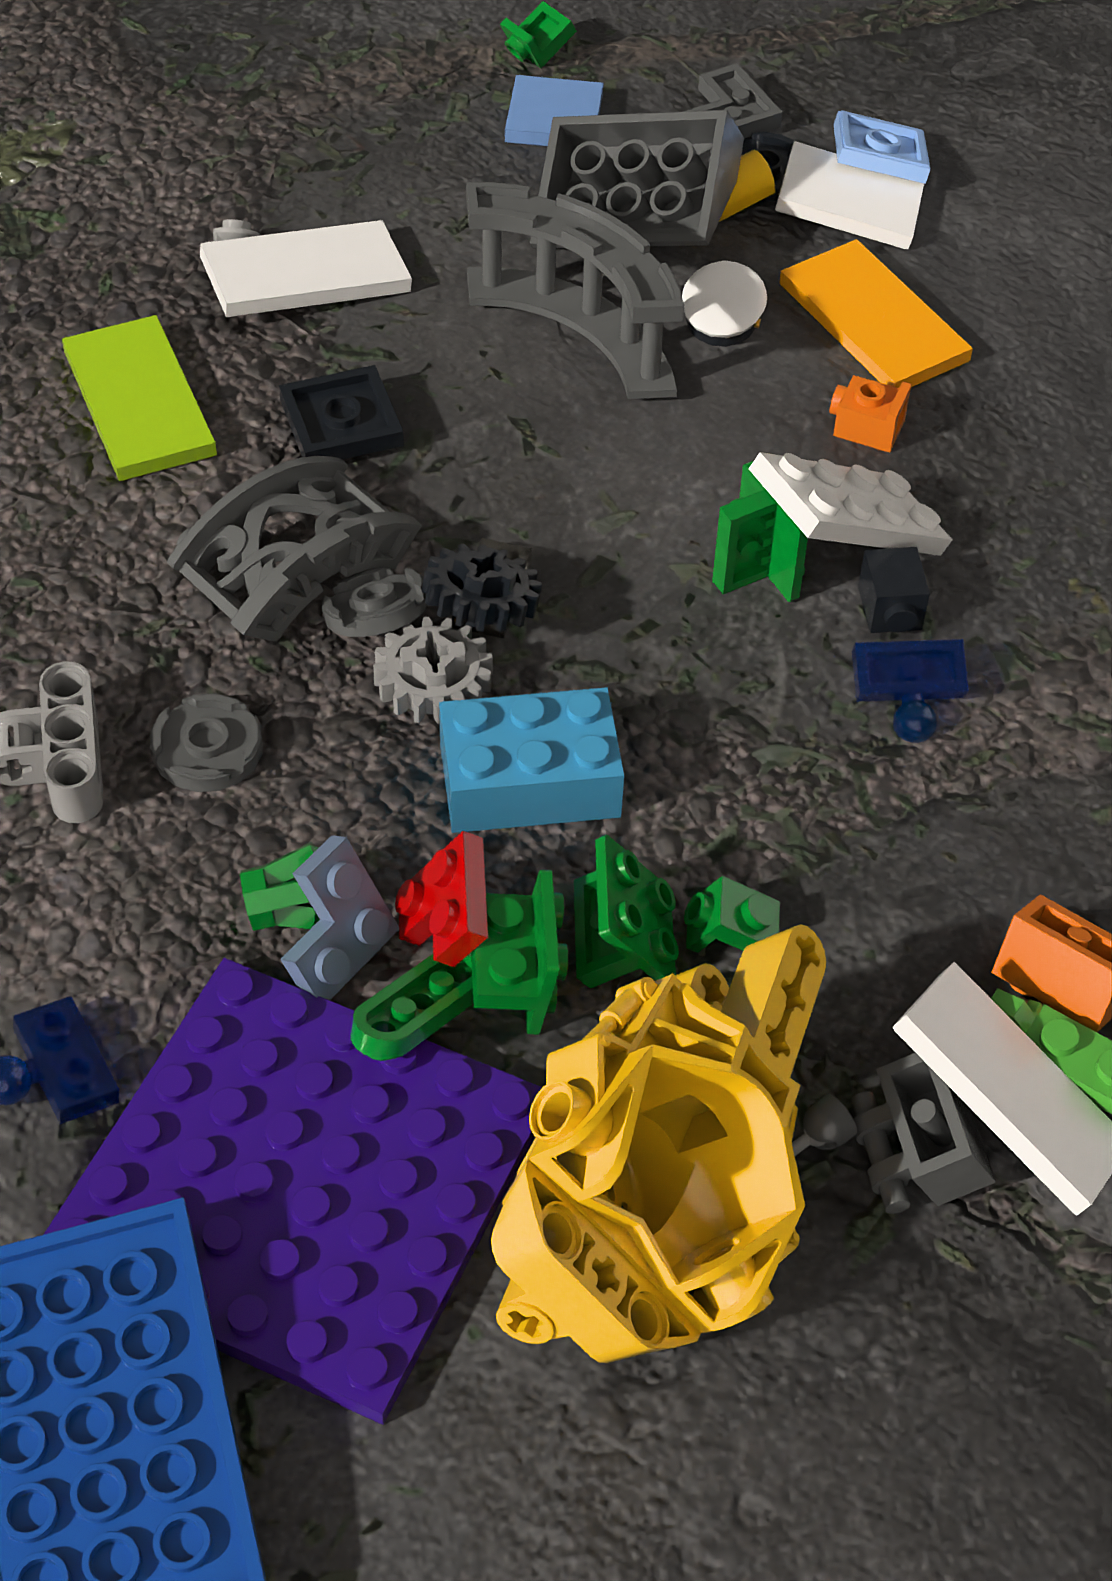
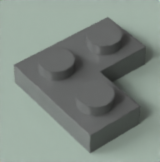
M738 63L700 74L698 90L710 103L683 111L728 110L744 138L751 137L753 133L766 132L781 127L783 113Z

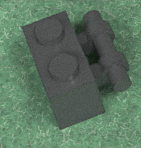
M916 1052L876 1069L887 1101L886 1103L878 1106L874 1093L868 1091L858 1093L851 1098V1104L856 1116L853 1119L857 1127L856 1140L859 1144L866 1147L871 1167L867 1171L874 1193L881 1194L887 1213H900L910 1207L905 1186L908 1185L911 1179L937 1206L996 1183L970 1107ZM894 1130L897 1131L903 1152L894 1155L889 1141V1137Z

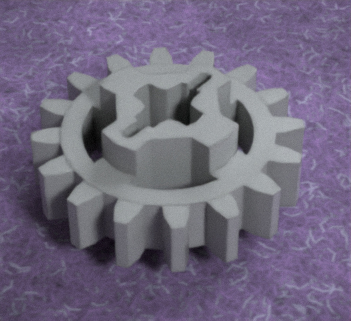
M423 617L422 627L415 629L409 623L402 627L401 636L391 632L385 634V647H376L375 664L373 665L374 686L379 687L382 703L393 700L394 713L396 715H400L410 709L414 711V722L420 723L425 714H433L436 723L440 724L439 702L482 698V693L490 692L491 675H493L492 653H486V640L484 637L472 640L471 626L466 625L457 631L452 629V618H446L441 626H433L430 617Z

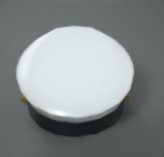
M731 261L714 262L697 270L686 282L682 294L684 313L689 330L698 340L712 346L727 347L739 344L749 338L753 331L759 328L761 322L759 318L764 312L767 303L766 288L759 275L751 268Z

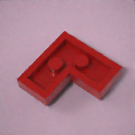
M462 831L444 849L437 851L430 862L410 880H406L399 888L395 900V909L399 913V939L420 946L433 934L434 961L455 967L488 938L483 838L466 831Z

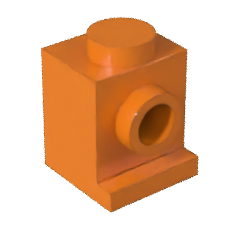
M855 375L852 376L848 387L838 384L829 409L830 414L836 415L833 436L890 453L905 422L912 384L902 381L900 387L896 388Z

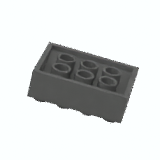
M728 110L553 117L538 196L556 200L558 194H563L595 206L630 226L646 239L650 246L709 245L737 182L744 137ZM533 236L530 239L532 248H537V238ZM556 244V248H564Z

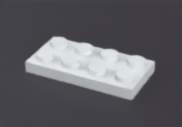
M760 452L749 467L752 474L807 538L887 549L917 547L919 553L939 556L942 555L952 541V538L939 525L941 519L938 514L928 506L919 503L909 492L911 486L908 481L894 471L886 470L882 473L870 471L860 465L846 467L835 465L826 459H820L817 462L801 459L791 453H785L784 456L764 452Z

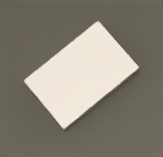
M794 141L775 210L889 245L909 249L914 235L924 183L837 162L836 153Z

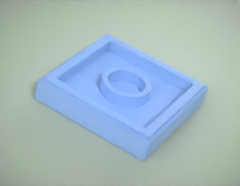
M843 110L838 111L834 122L838 163L926 184L931 168L925 135L922 129Z

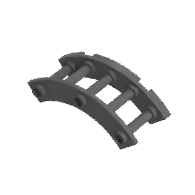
M466 182L469 230H482V267H467L470 306H496L524 310L553 319L574 329L588 338L609 358L621 377L627 399L677 397L674 375L662 352L664 322H683L684 302L672 271L666 263L660 264L650 253L648 241L630 226L611 214L567 195L558 194L556 200L530 195L531 187L495 182ZM502 231L525 234L537 238L536 273L502 268ZM556 244L584 258L583 287L555 278ZM603 273L621 293L622 309L602 297Z

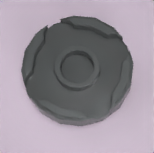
M379 567L359 572L341 580L332 588L334 596L327 597L325 595L321 602L327 628L338 635L367 637L391 632L411 623L423 614L428 607L425 603L426 593L422 592L424 576L410 568H404L405 575H394L392 568Z
M218 693L195 694L182 699V705L175 707L171 711L169 706L159 714L150 731L152 760L160 775L176 787L194 792L220 791L240 783L255 770L263 754L261 724L256 715L254 717L253 714L248 712L247 705L237 698Z

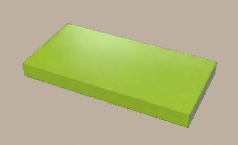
M157 315L62 338L64 353L119 481L217 456L215 440Z

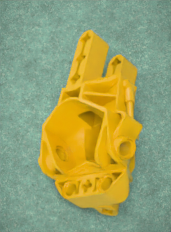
M800 924L746 946L742 952L730 988L720 970L707 963L674 975V973L656 981L650 977H644L620 987L616 991V999L601 1013L599 1023L582 1040L548 1054L546 1085L535 1096L529 1114L530 1129L535 1139L517 1171L516 1179L502 1201L503 1207L491 1237L492 1252L496 1263L510 1278L496 1313V1319L501 1329L512 1338L525 1343L541 1344L551 1339L570 1336L591 1358L600 1363H609L697 1342L701 1333L722 1330L745 1321L764 1310L774 1300L769 1284L778 1264L798 1246L800 1237L795 1227L805 1208L792 1146L798 1111L795 1101L801 1085L790 1077L826 969L825 950L820 939L812 929ZM695 1289L692 1297V1295L688 1291Z

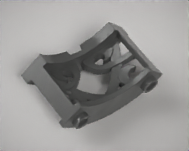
M332 456L301 457L270 467L252 476L227 493L204 513L192 527L186 529L180 535L177 546L168 558L167 563L174 570L182 573L232 619L230 623L243 635L278 642L296 616L323 592L321 582L338 572L348 577L364 570L379 567L395 569L422 525L409 514L390 512L344 473L348 464L341 458ZM279 512H298L318 516L315 522L316 536L306 543L300 544L283 541L260 549L261 536L268 517ZM282 561L277 566H275V562ZM216 562L220 572L231 571L219 582L209 574ZM246 584L249 597L242 604L232 594Z

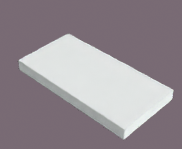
M383 220L200 243V258L226 317L411 292L412 278Z
M953 962L936 978L892 1028L1077 1216L1092 1205L1112 1175V1121Z

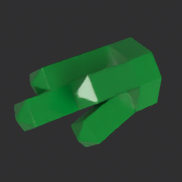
M310 842L266 865L241 870L242 894L253 931L273 926L311 929L320 920L292 874L319 848L318 846Z

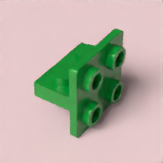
M751 461L743 464L739 498L720 507L712 582L724 595L768 577L785 599L791 602L800 597L809 538L806 537L749 470L753 463Z
M609 835L597 838L595 840L596 871L574 880L576 978L591 989L638 969L644 971L655 981L673 973L676 975L675 960L678 958L679 951L673 934L672 911L675 909L676 902L670 885L663 878H658L639 862L633 852L625 850Z
M539 870L532 895L486 893L488 938L471 952L474 1008L525 1010L526 1033L533 1035L540 1034L546 1013L554 1014L557 1004V980L564 981L568 969L567 944L558 943L557 929H561L563 923L564 897L562 893L554 892L552 870Z

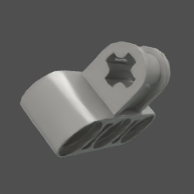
M63 661L51 665L42 673L39 682L40 707L0 712V784L21 786L46 783L54 814L60 820L68 823H82L95 817L103 805L98 713L88 670L76 662ZM10 726L14 729V737L9 736L8 728ZM14 759L19 761V769L14 768Z

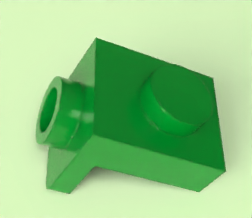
M544 1L519 26L508 18H505L500 23L502 30L508 38L504 44L510 53L521 62L527 58L540 69L577 32L571 20Z
M722 875L702 892L696 893L687 904L684 914V921L687 925L686 948L698 953L717 939L744 951L746 946L779 933L780 901Z

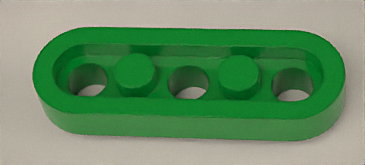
M471 953L455 967L434 961L432 954L358 1006L354 1012L350 1035L354 1047L374 1060L385 1061L399 1058L474 1004Z

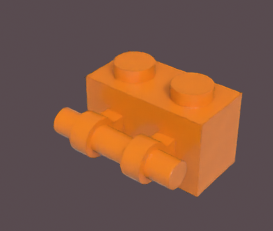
M1040 894L1013 916L991 973L1008 982L1018 993L1034 997L1054 1010L1098 1032L1112 1019V934Z

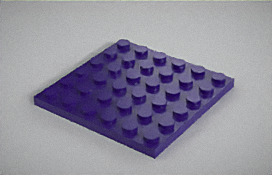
M223 958L44 1234L184 1197L189 1211L218 1351L384 1425L535 1137L530 1129L529 1114L534 1098L542 1087L428 1040H424L399 1058L385 1061L374 1060L358 1051L352 1044L350 1035L354 1010L320 996L316 998L305 990Z

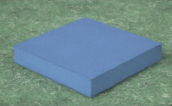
M516 75L505 126V142L548 146L553 117L600 115L603 83Z

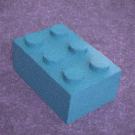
M608 687L439 702L440 748L452 833L621 818L624 771Z

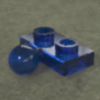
M963 639L855 643L852 648L856 702L902 700V705L898 707L893 717V728L896 734L905 741L912 743L924 742L931 738L936 730V713L930 705L924 702V699L965 698L969 691Z
M72 996L13 1016L14 1032L28 1060L23 1061L11 1055L0 1056V1105L7 1106L20 1102L29 1093L31 1085L37 1082L40 1083L60 1124L119 1103V1088Z

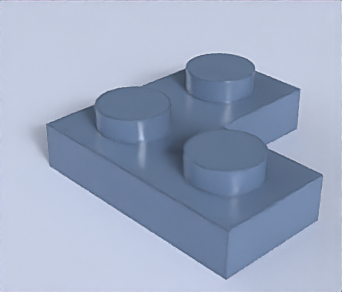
M331 835L292 873L320 920L280 959L298 988L311 993L316 998L320 996L329 1001L399 930L397 922L347 837Z

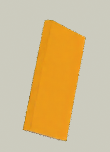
M857 239L781 270L779 284L880 383L899 388L903 381L912 384L911 387L971 360L973 348Z

